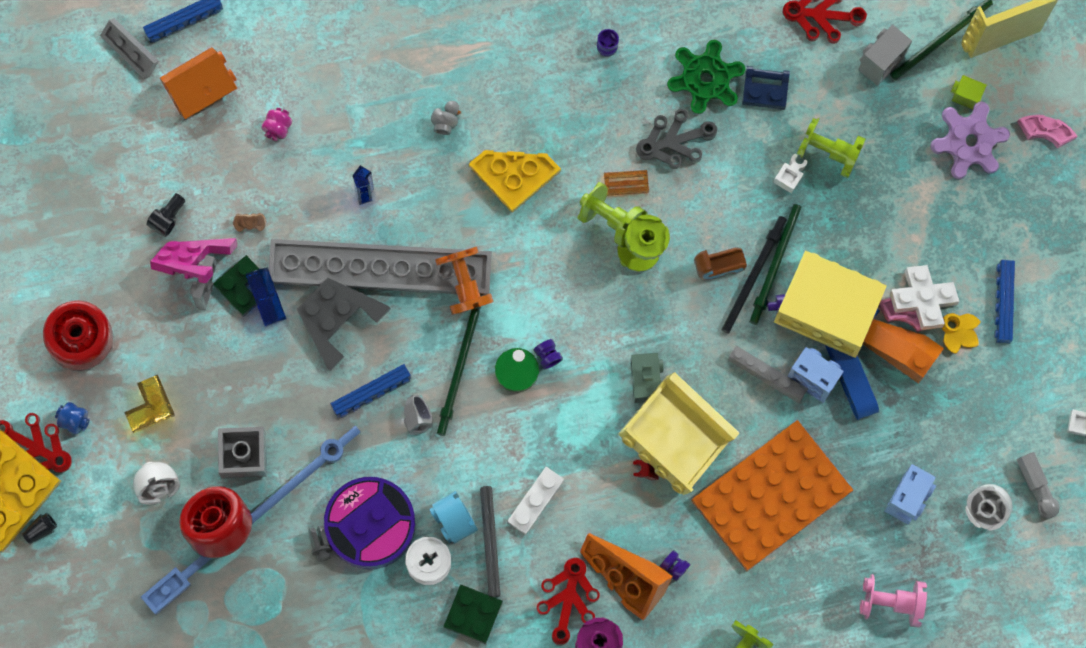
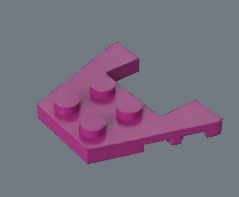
M237 238L167 242L150 261L151 269L174 275L177 272L184 274L185 279L196 277L200 283H207L213 276V267L198 266L200 261L209 253L231 255L237 247Z

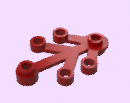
M819 0L789 1L784 5L782 11L783 16L788 21H796L804 29L806 38L809 41H816L820 34L819 29L812 27L805 17L813 18L827 33L828 41L833 44L839 42L841 33L839 30L834 29L826 19L849 21L854 26H861L867 17L866 11L861 7H855L850 12L827 10L833 4H839L843 0H824L814 9L805 7L812 1L817 2ZM794 9L797 13L791 14L789 11ZM858 16L861 20L856 21L853 17ZM809 32H815L816 36H810ZM836 34L838 38L833 39L830 35Z
M29 413L25 417V423L30 426L33 441L14 431L10 422L0 420V426H5L4 433L15 442L28 448L29 450L25 451L34 458L42 456L48 459L41 463L48 470L53 469L58 473L69 470L72 465V458L68 452L62 450L58 435L59 427L57 425L48 424L44 429L45 434L50 437L52 452L45 448L39 426L40 417L37 414ZM31 416L36 417V422L34 424H30L29 422ZM55 427V433L50 435L48 432L49 428ZM59 457H62L64 460L62 465H58L56 462Z
M570 558L566 561L563 572L552 579L543 580L541 584L543 592L551 593L554 591L555 586L568 579L566 589L547 601H540L536 608L538 614L544 616L550 612V609L563 602L559 625L552 632V640L559 646L567 644L570 639V632L567 627L572 603L581 615V620L584 624L586 622L584 615L590 614L592 619L595 618V614L587 609L575 590L578 581L586 592L588 602L595 603L599 600L600 593L592 587L586 578V564L580 558ZM577 565L580 570L575 573L572 572L571 567ZM550 582L553 587L547 590L544 588V584ZM590 592H595L597 594V598L590 599L588 594ZM545 604L548 610L541 612L539 606ZM559 631L565 633L564 639H559L557 637V633Z

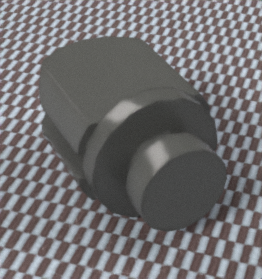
M323 525L317 527L318 537L315 528H309V538L313 549L311 552L312 555L316 556L318 562L331 558L328 552L332 548L328 544Z

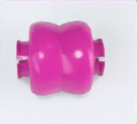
M282 108L269 110L266 120L261 126V129L266 133L264 136L268 139L273 137V141L284 139L293 122L291 117L288 116L289 112L284 109L281 111Z

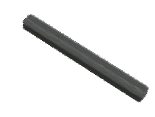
M483 486L480 488L488 595L497 598L500 597L501 592L493 492L491 486Z

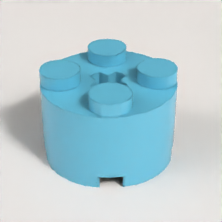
M456 491L433 503V507L429 509L438 524L442 523L444 526L440 530L449 543L453 542L455 544L478 531Z

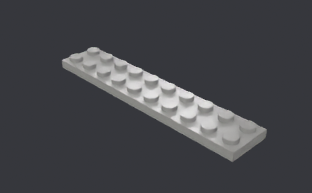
M271 239L268 284L319 287L327 278H330L354 289L457 294L455 286L459 284L452 261L436 265L435 259L464 250ZM478 250L479 253L464 257L471 281L476 280L480 296L489 294L492 251Z

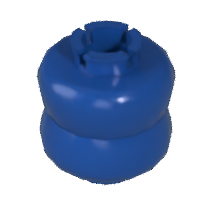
M68 402L64 406L61 405L55 415L57 426L67 429L72 434H78L81 430L85 431L90 421L88 411L72 402Z

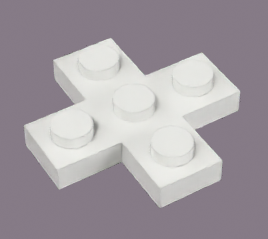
M928 265L907 267L904 272L909 287L892 289L889 293L894 312L916 311L921 330L942 328L945 323L940 307L957 306L959 303L954 282L933 284Z

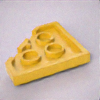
M484 150L469 163L471 170L512 213L561 172V168L547 153L525 154V152L507 151L506 153Z

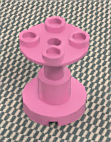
M871 574L869 578H864L863 591L866 592L865 601L861 600L859 613L864 615L865 620L869 618L872 604L893 607V612L909 614V625L911 627H921L922 623L918 619H923L925 614L927 592H923V588H927L926 582L916 581L913 592L896 590L895 594L874 591V574Z

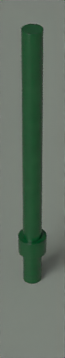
M984 0L977 7L981 6L984 12L993 5L992 0ZM973 6L969 9L963 18L890 74L891 77L897 80L969 24L977 7Z
M793 204L759 297L755 298L754 310L749 321L753 325H758L762 311L766 310L768 295L802 208L798 204Z
M475 308L471 309L446 402L440 411L439 417L441 419L436 433L440 436L446 435L449 420L453 418V406L480 310Z

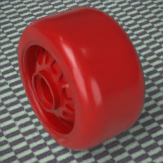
M74 300L59 305L49 314L43 327V341L48 353L59 365L70 370L82 371L97 366L107 357L113 343V331L109 320L100 308L90 302ZM82 330L79 337H72L75 331Z
M213 486L199 491L187 501L181 511L179 525L183 537L195 552L207 558H221L234 553L246 542L252 529V516L247 505L234 490L222 486Z

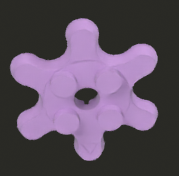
M985 102L976 103L972 114L968 117L960 116L957 110L952 107H948L942 112V119L947 123L949 132L943 138L934 139L931 142L930 148L935 154L950 153L953 156L954 164L951 168V174L956 179H963L972 164L981 165L984 171L989 174L995 173L999 168L998 161L992 155V148L997 143L1007 142L1010 138V132L1006 127L991 128L987 124L990 108ZM969 134H973L977 138L976 144L972 147L966 144V137Z

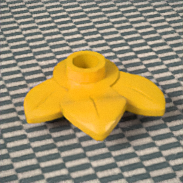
M950 313L943 317L945 323L942 327V330L945 332L943 341L950 352L956 354L961 346L974 348L979 345L974 329L981 321L976 316L968 313L961 316ZM948 322H954L955 328H950Z

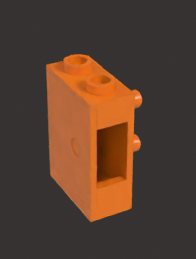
M211 47L160 77L162 84L184 119L189 118L237 89L234 83L237 79L232 70H227L224 63L227 61L221 51L217 52Z

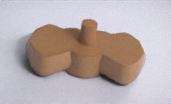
M238 213L233 220V225L239 232L245 228L249 230L256 228L262 231L267 223L262 213L250 215Z

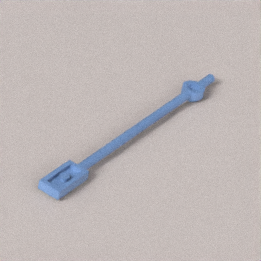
M354 426L340 439L326 440L321 446L320 456L251 513L252 524L326 461L330 463L339 461L344 453L343 447L360 434V430ZM331 448L337 450L335 455L328 454V451ZM200 556L182 572L175 567L141 596L142 600L155 615L159 614L192 586L187 579L212 558Z

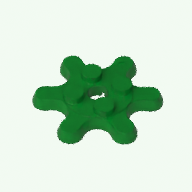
M710 40L706 45L705 52L701 55H694L685 47L677 49L675 53V58L683 65L684 71L680 76L671 77L667 82V87L671 92L683 90L690 92L693 97L690 108L695 114L704 113L707 108V102L710 99H719L726 106H734L738 100L737 94L730 89L729 82L732 78L740 77L745 73V65L740 61L733 63L722 61L720 57L722 44L718 40ZM708 73L711 75L712 81L702 82L700 76Z

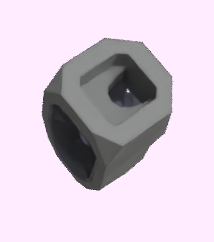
M411 395L406 400L404 423L410 435H419L432 427L433 417L425 401L419 395Z

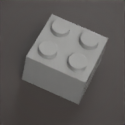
M893 24L888 30L884 28L877 35V41L874 45L870 43L863 50V56L859 60L861 64L858 70L877 86L905 58L912 43V40Z
M264 427L218 429V469L221 479L267 477L266 432Z

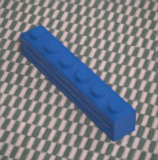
M200 0L143 26V29L150 43L157 42L164 36H170L175 31H181L188 25H194L201 19H207L210 15L221 12L223 6L220 0Z
M1001 260L996 266V272H998L996 285H998V290H996L995 297L998 298V302L995 305V312H997L995 325H997V330L994 332V338H996V343L1010 344L1013 341L1015 261Z
M405 364L331 402L330 405L337 418H343L348 415V412L360 409V406L363 404H370L376 397L381 398L386 392L396 390L397 386L409 383L411 375Z

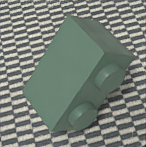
M658 353L631 355L630 364L634 403H644L662 382L660 373L664 371L663 360L659 359Z

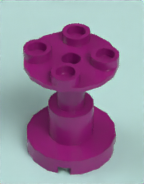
M604 617L593 618L586 621L580 628L575 648H622L623 634L619 626Z

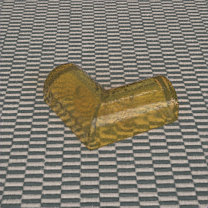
M158 374L137 383L145 404L124 412L133 434L175 416Z

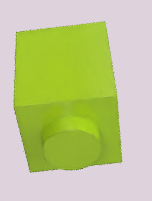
M962 75L960 81L955 80L951 89V93H954L951 101L973 110L975 104L981 101L987 84Z

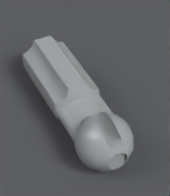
M1032 452L1016 459L1030 491H1033L1038 502L1039 514L1048 519L1057 516L1060 509L1059 502L1052 497L1047 486L1048 481L1035 453Z

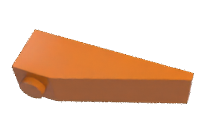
M875 319L872 320L863 342L864 346L918 384L944 350L942 346L926 335Z
M591 533L587 534L580 553L596 573H601L608 581L607 586L610 590H615L622 600L620 602L623 606L642 620L646 619L664 596L673 577L655 563Z

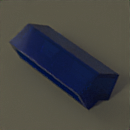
M360 165L352 177L358 203L362 205L372 201L371 193L374 190L372 172Z
M268 267L247 273L246 277L264 326L268 327L286 320Z

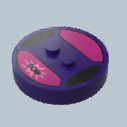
M361 477L347 482L333 494L325 510L324 530L329 545L341 560L361 569H378L394 563L408 550L415 533V514L408 496L396 484L379 477Z

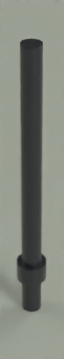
M779 216L773 229L769 230L766 236L767 241L721 329L723 332L730 333L772 248L781 238L780 233L787 221L785 217Z

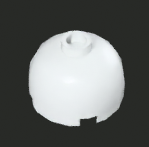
M147 462L135 474L133 487L140 503L151 505L160 503L161 500L159 498L168 494L169 498L172 497L179 490L180 482L174 469L166 463Z
M986 484L977 487L968 495L966 514L976 527L992 531L1000 528L1009 520L1012 513V500L1002 487L995 484Z

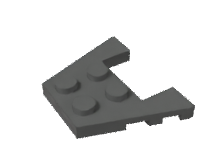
M327 278L297 308V311L323 361L331 371L344 356L328 340L359 308L363 309L376 323L391 308L369 296Z

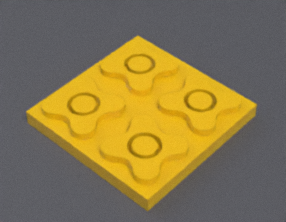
M0 429V551L4 552L62 481Z

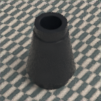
M40 514L22 533V536L31 544L54 533V529L58 526L50 514Z

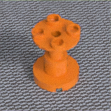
M477 247L435 259L436 265L451 261L459 284L455 286L460 303L449 306L452 314L461 313L494 302L491 293L480 296L476 280L471 281L464 257L479 253Z

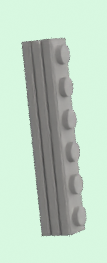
M737 345L728 358L733 364L797 403H800L808 390Z

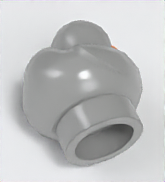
M448 101L445 104V111H441L440 108L433 111L431 122L434 125V132L450 135L451 129L457 126L458 118L455 115L461 114V111H459V105L456 101Z

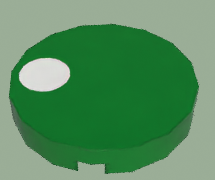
M511 348L503 352L495 365V377L499 385L508 391L524 392L530 389L536 383L539 375V364L535 356L522 348Z

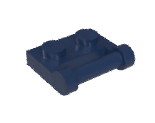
M747 66L742 105L785 110L790 71L783 70V72L753 69V66ZM752 77L781 81V86L752 82Z

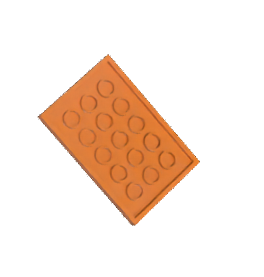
M796 420L704 489L691 501L748 572L853 492V489L801 423Z

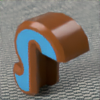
M739 247L710 255L705 250L698 253L694 258L698 277L702 280L716 279L729 273L736 274L744 271L747 267L743 250Z

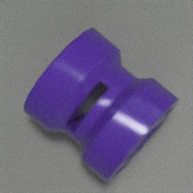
M604 29L599 33L597 50L602 56L610 57L617 52L618 34L612 29Z
M553 339L546 340L533 349L536 356L540 357L543 369L551 368L563 360L560 352H557L555 349L556 344Z
M673 550L659 567L668 571L673 576L672 579L677 582L691 564L686 560L680 559L679 554Z

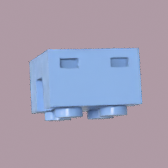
M805 347L787 377L807 388L808 394L824 403L844 371L841 370L840 365L832 360L827 361L822 358V354L816 349Z
M911 464L904 473L884 512L906 524H909L912 519L916 521L926 506L923 504V501H927L936 488V485L933 484L936 477Z

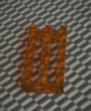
M647 170L604 173V184L608 187L607 196L649 193ZM643 177L644 179L609 182V179ZM644 185V187H628V188H612V189H610V187Z

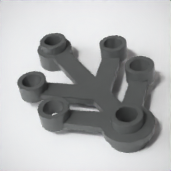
M678 109L675 112V120L665 139L656 141L660 131L667 126V118L663 115H658L654 120V127L649 137L638 142L636 146L637 155L644 160L656 158L668 164L670 168L678 169L681 166V157L677 154L670 156L660 151L669 148L688 157L691 162L697 163L702 158V151L698 148L690 149L681 143L700 137L707 141L712 140L717 134V126L713 122L707 121L698 129L677 135L682 123H685L688 117L686 110ZM680 113L684 114L685 118L679 119L677 115ZM663 120L664 125H658L657 121ZM709 126L713 131L707 132L705 127ZM650 146L651 150L645 151L643 147ZM696 152L699 154V157L693 158L691 154ZM677 159L679 163L674 165L671 163V160Z

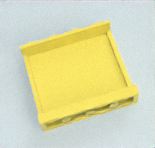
M1032 0L986 18L981 6L977 7L961 41L963 50L966 53L968 52L970 58L1040 32L1058 0Z
M805 250L774 323L856 358L887 285L861 275L857 271L847 269L836 262L824 259L816 253Z
M673 372L666 376L618 435L626 446L633 448L639 453L638 456L642 461L649 463L655 468L658 476L663 479L666 478L672 484L671 487L674 491L686 495L694 490L692 488L725 446L739 435V432L682 378Z

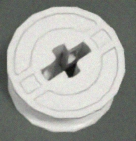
M422 537L415 540L409 546L406 553V568L409 575L416 582L423 585H435L443 581L448 575L451 568V554L448 547L441 540L434 537ZM434 556H437L436 558H434V559L432 560V562H433L432 565H429L428 563H426V564H424L423 566H420V565H422V564L425 562V560H424L425 557H428L429 559H431V558H433Z

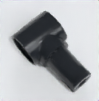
M175 193L165 208L155 209L151 213L146 225L162 236L167 237L176 224L175 215L186 202L185 199Z

